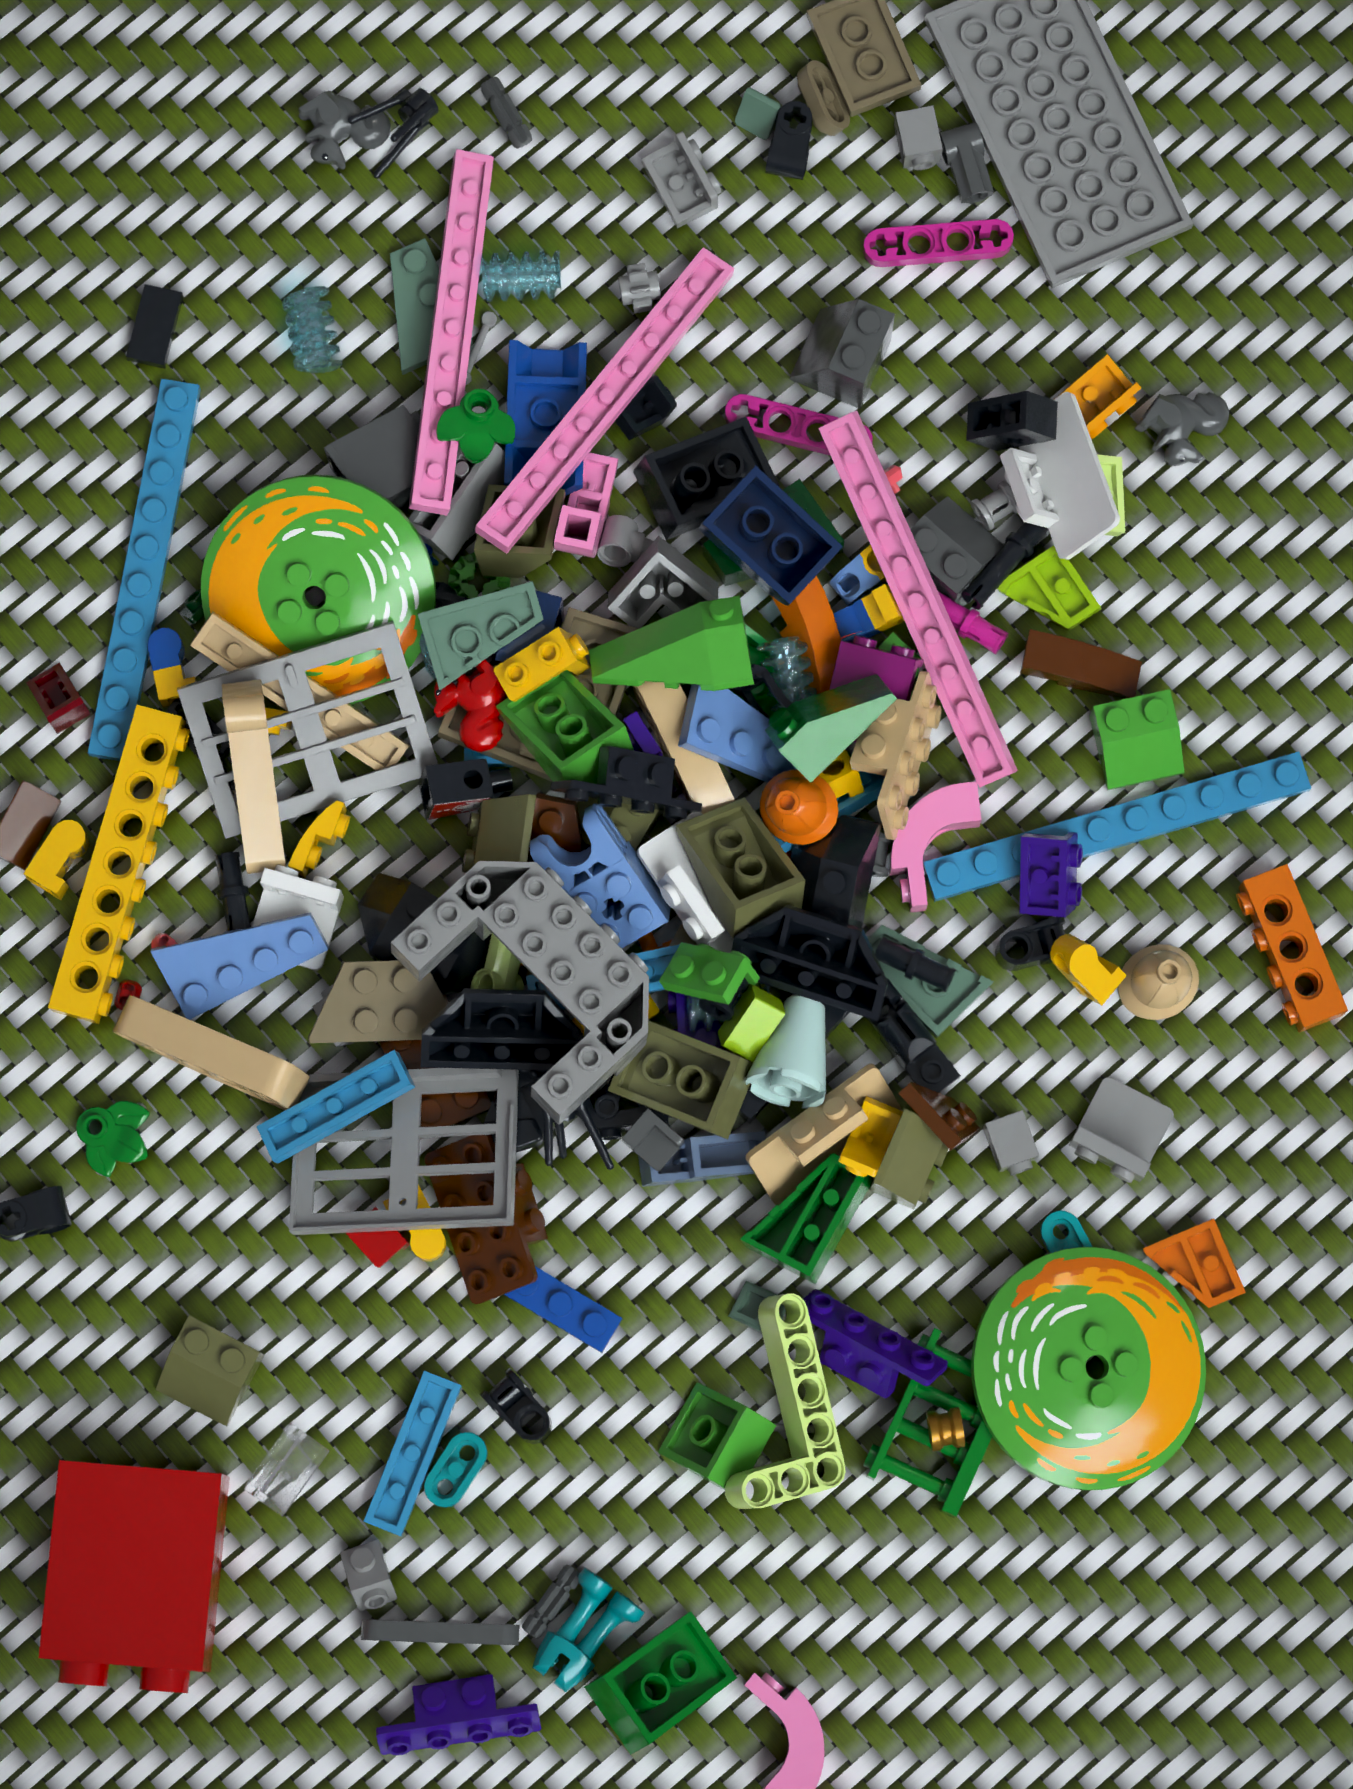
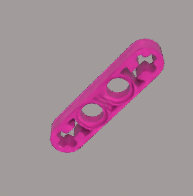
M999 219L879 228L872 230L866 236L863 253L868 263L875 267L993 259L1003 257L1010 251L1014 233L1007 222ZM974 231L980 232L979 239L990 238L991 231H998L1000 237H1006V239L1001 241L999 247H995L991 240L980 241V249H974ZM956 232L962 233L967 237L969 244L964 250L954 251L947 245L946 240L948 236ZM914 236H923L929 241L930 248L923 254H916L910 250L908 246L909 240ZM903 237V255H897L898 247L886 249L884 256H878L877 250L870 249L875 247L876 240H883L885 246H897V238Z
M746 394L733 396L725 407V420L727 424L737 420V414L733 413L732 410L738 411L741 405L748 406V413L759 416L760 409H765L762 428L756 427L757 418L747 417L756 437L831 456L825 442L810 440L806 430L811 424L821 423L826 425L838 419V417ZM778 413L787 415L791 421L790 428L782 433L773 431L768 423L770 418ZM864 425L872 443L873 436L871 434V431L867 428V426Z

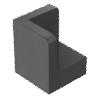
M649 1109L643 1113L622 1137V1142L656 1171H661L685 1143L682 1137Z

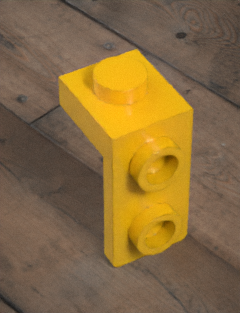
M557 627L494 668V673L509 700L516 702L565 670L580 675L591 668L585 658L589 651L577 633L573 635Z
M866 1096L861 1108L868 1117V1120L850 1133L838 1161L844 1164L845 1168L852 1174L866 1177L867 1175L876 1177L903 1111Z

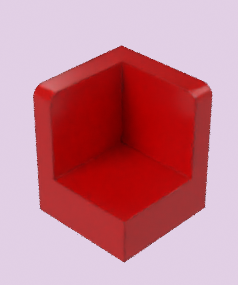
M375 1206L371 1211L378 1210V1208ZM398 1231L346 1233L377 1268H381L402 1248L405 1250L410 1245Z

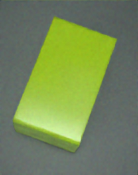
M749 984L747 990L733 1008V1017L729 1021H724L718 1030V1036L721 1046L753 1062L786 1012L781 999L755 985Z

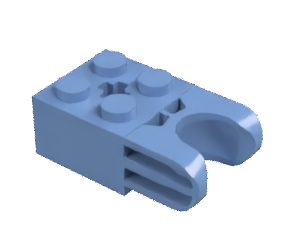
M595 803L585 808L582 823L590 839L591 846L581 852H569L561 848L550 835H539L530 841V855L534 862H537L544 870L547 867L554 870L564 882L561 888L571 898L576 895L579 896L591 909L592 914L590 917L600 927L603 924L609 926L620 939L618 945L624 948L667 923L671 907L663 899L659 887L638 858L630 842H626L604 808Z

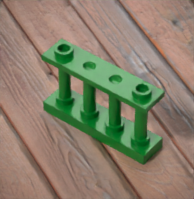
M934 1328L930 1336L922 1334L918 1342L919 1346L947 1360V1367L972 1378L970 1359L936 1344L942 1331ZM910 1379L881 1445L872 1444L863 1466L870 1469L866 1477L874 1481L879 1469L937 1495V1500L943 1502L940 1512L955 1518L979 1468L992 1435L987 1429L978 1407L933 1386H924ZM913 1395L946 1411H949L950 1408L959 1407L961 1418L970 1421V1426L976 1428L971 1442H965V1447L956 1448L953 1445H947L939 1451L954 1458L953 1463L960 1466L954 1480L947 1477L945 1481L887 1455L896 1432L931 1448L928 1429L903 1417Z

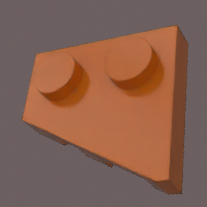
M1214 1218L1143 1248L1144 1253L1163 1268L1208 1308L1246 1293Z

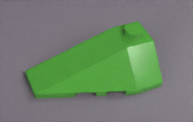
M740 595L699 602L589 650L592 680L596 684L640 686L645 681L664 682L665 688L678 689L681 683L700 685L701 690L719 691L754 685Z

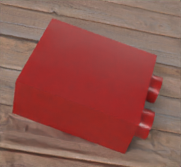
M59 1460L39 1658L60 1660L58 1683L107 1687L109 1664L141 1667L139 1686L141 1690L188 1693L190 1671L211 1672L229 1476L222 1473Z

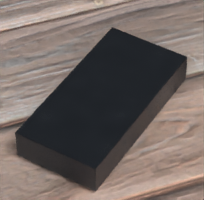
M147 284L144 285L126 355L128 361L166 368L184 297L182 292Z

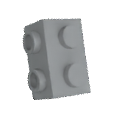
M683 131L675 134V142L641 158L645 171L677 228L717 209V194L721 193V188L712 172L706 174L700 164L703 156L694 139L688 141Z

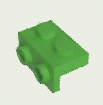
M681 942L659 982L668 991L729 1005L744 978L748 981V984L756 985L760 977L751 966V960L738 951L727 953L715 950L713 947L703 943L697 946Z

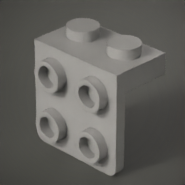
M1106 1077L1097 1089L1069 1146L1076 1149L1074 1154L1092 1164L1100 1161L1111 1167L1110 1173L1128 1183H1132L1133 1179L1140 1182L1151 1165L1150 1162L1174 1117V1113L1171 1108L1114 1078Z

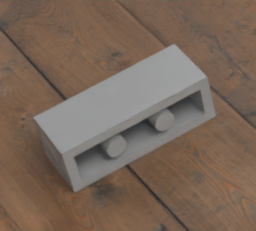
M494 443L490 455L485 460L476 464L464 457L458 445L451 507L447 516L414 510L409 517L425 546L452 561L481 519L488 485H504L505 452L497 443Z

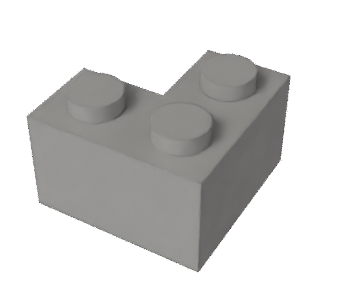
M658 536L608 592L607 608L629 626L639 629L642 628L662 604L676 613L699 602L718 599L719 583Z

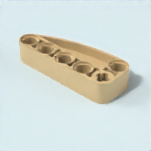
M645 681L640 686H633L636 699L664 756L675 758L674 776L686 800L702 803V814L734 802L735 799L718 762L678 746L688 701L681 685H679L678 689L665 688L664 682Z
M129 995L113 1029L115 1034L283 1110H287L299 1103L310 1079V1076L301 1069L279 1057Z

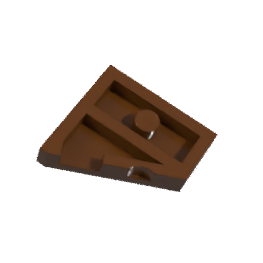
M910 1082L898 1093L950 1151L968 1140L980 1129L975 1122L977 1118L974 1112L963 1102L958 1104L954 1098Z

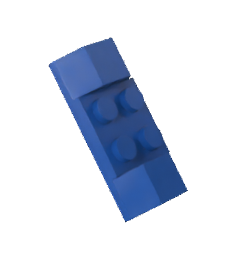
M509 340L507 414L514 421L515 438L512 444H506L504 485L508 486L586 391L587 343L579 342L564 350L532 349L518 340ZM583 461L560 488L565 489L566 495L583 488Z

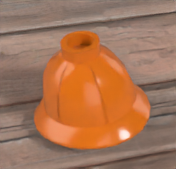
M793 769L776 775L767 783L761 794L760 814L765 826L775 837L787 843L805 845L817 842L831 832L838 817V801L834 791L823 778L817 776L812 782H809L798 770Z

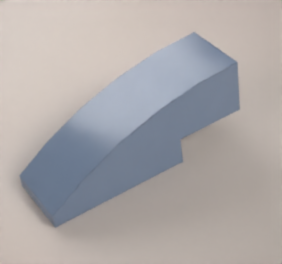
M765 1131L730 1134L728 1140L717 1135L687 1138L682 1147L661 1171L654 1170L639 1157L642 1187L754 1174L746 1161V1154L766 1139Z

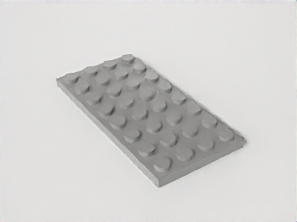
M957 0L925 14L924 20L972 122H976L979 126L984 147L1051 289L1192 229L1193 222L1086 0Z

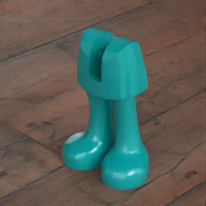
M586 1567L578 1575V1582L582 1587L579 1602L556 1633L547 1632L540 1644L532 1666L533 1669L544 1676L559 1661L557 1658L561 1653L567 1656L570 1661L567 1665H563L560 1675L554 1682V1685L564 1692L577 1685L595 1667L591 1659L606 1637L618 1625L625 1621L636 1623L640 1621L645 1613L633 1601L621 1592L616 1591L604 1613L586 1636L576 1645L574 1641L590 1616L613 1590V1587Z

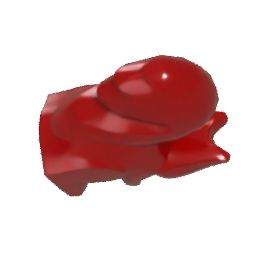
M486 660L476 665L477 669L470 676L463 674L457 678V684L451 682L439 690L436 682L434 687L436 699L434 713L436 717L440 718L460 705L467 711L459 725L460 740L466 747L478 752L493 749L501 740L504 723L498 718L500 713L496 705L507 699V694L494 673V667Z

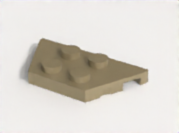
M399 960L342 962L335 977V982L326 996L313 1029L308 1035V1043L422 1040V1029L447 1005V1002L431 972L419 982Z

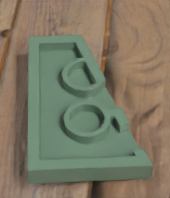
M425 238L390 253L402 375L427 365L439 267Z
M533 581L418 613L439 690L544 620Z
M881 925L868 938L874 953L884 936L888 940L913 951H916L917 948L925 951L924 956L956 969L948 990L944 992L942 989L915 977L913 980L904 977V972L879 961L886 979L888 978L903 999L936 1039L994 982L961 967L962 965L949 958L946 959L926 949L925 946L884 925Z

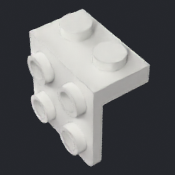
M277 865L275 870L264 868L260 881L263 892L252 927L311 912L329 946L344 900L342 891L336 888L337 883L319 876H314L313 881L298 877V871L281 865ZM328 950L298 966L312 970L321 969Z

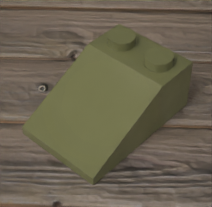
M745 797L676 825L678 837L709 904L732 938L738 932L787 904L802 909L805 879Z
M648 1020L646 1045L617 1077L613 1076L608 1091L728 1140L750 1084L746 1085V1078L753 1063L740 1056Z

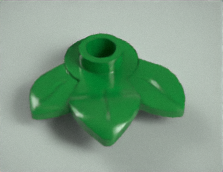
M474 389L463 396L459 406L444 411L438 422L436 434L439 441H459V447L464 457L476 464L485 460L490 455L495 442L500 444H512L514 442L515 424L511 416L499 410L497 399L489 391ZM480 406L483 407L486 410V412L475 413L472 411V409L474 407Z
M118 1101L107 1109L100 1107L89 1108L79 1116L76 1131L80 1140L86 1144V1159L93 1170L103 1176L110 1177L117 1161L134 1163L147 1159L146 1145L139 1132L135 1130L148 1119L150 1112L137 1103ZM98 1119L102 1123V1130L94 1135L90 1132L89 1125L93 1120Z

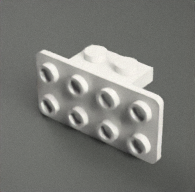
M1064 392L1054 399L1058 402L1056 440L1020 446V450L1009 448L1000 455L1005 469V479L1011 486L1017 503V513L1023 522L1048 528L1058 557L1069 560L1115 528L1120 522V516L1076 396L1073 393Z
M692 812L687 816V819L678 821L641 845L637 850V856L659 887L665 902L674 909L683 922V927L689 937L696 941L698 945L703 943L713 947L715 950L730 953L734 938L731 937L713 912L676 832L677 824L702 815L701 812Z

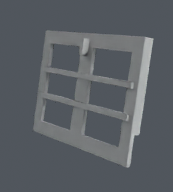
M393 621L177 688L225 839L241 834L239 813L228 783L234 780L233 770L225 773L216 744L229 741L227 731L216 735L212 734L203 706L204 702L222 697V684L261 679L262 684L275 680L279 681L288 712L268 718L267 726L271 728L292 721L300 750L272 758L273 768L304 758L314 789L277 801L280 822L329 807L336 800L345 802L419 779L425 766L438 764ZM381 648L390 681L315 704L305 671ZM394 689L402 718L327 741L319 712ZM406 727L415 755L414 759L340 782L330 750Z
M469 1068L408 1069L415 1088L393 1100L392 1129L336 1131L293 1155L289 1232L292 1235L513 1226L519 1070ZM351 1073L309 1075L310 1079L299 1103ZM497 1091L496 1124L421 1127L422 1095ZM496 1134L495 1162L419 1166L420 1138ZM391 1139L390 1167L315 1171L317 1143ZM494 1173L493 1205L417 1209L419 1176ZM390 1178L389 1210L313 1213L315 1181Z

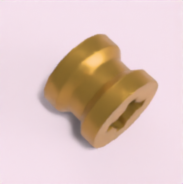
M959 1407L950 1408L947 1413L942 1414L936 1411L926 1412L932 1452L941 1451L947 1445H953L956 1448L965 1447L964 1430Z

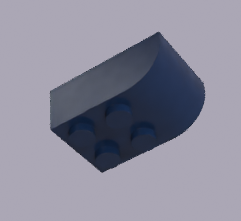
M756 465L699 527V530L762 589L787 606L791 604L843 547Z

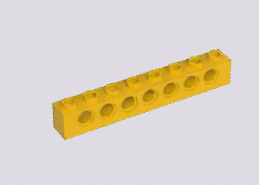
M136 705L48 1008L53 1012L96 1024L100 1023L101 1016L107 1017L113 1001V994L108 993L112 978H119L124 963V956L119 955L123 940L129 941L134 930L135 918L130 916L134 903L141 902L146 888V880L142 879L146 864L151 865L153 863L157 850V842L153 841L156 827H163L166 820L168 804H164L167 789L173 790L177 782L179 767L174 765L178 752H184L189 741L190 729L184 728L186 721L182 716ZM155 743L164 745V754L159 760L152 762L145 759V751L150 745ZM142 781L152 782L153 792L148 798H135L134 789L138 783ZM137 818L142 821V830L138 835L134 837L124 836L123 826L128 820ZM120 856L130 857L131 867L129 871L123 875L114 874L112 871L114 860ZM108 894H118L120 897L118 909L111 913L103 912L101 909L103 898ZM100 931L107 932L109 943L106 948L100 951L92 950L90 947L91 937ZM88 969L96 970L98 981L95 986L90 989H82L79 985V977L82 972Z

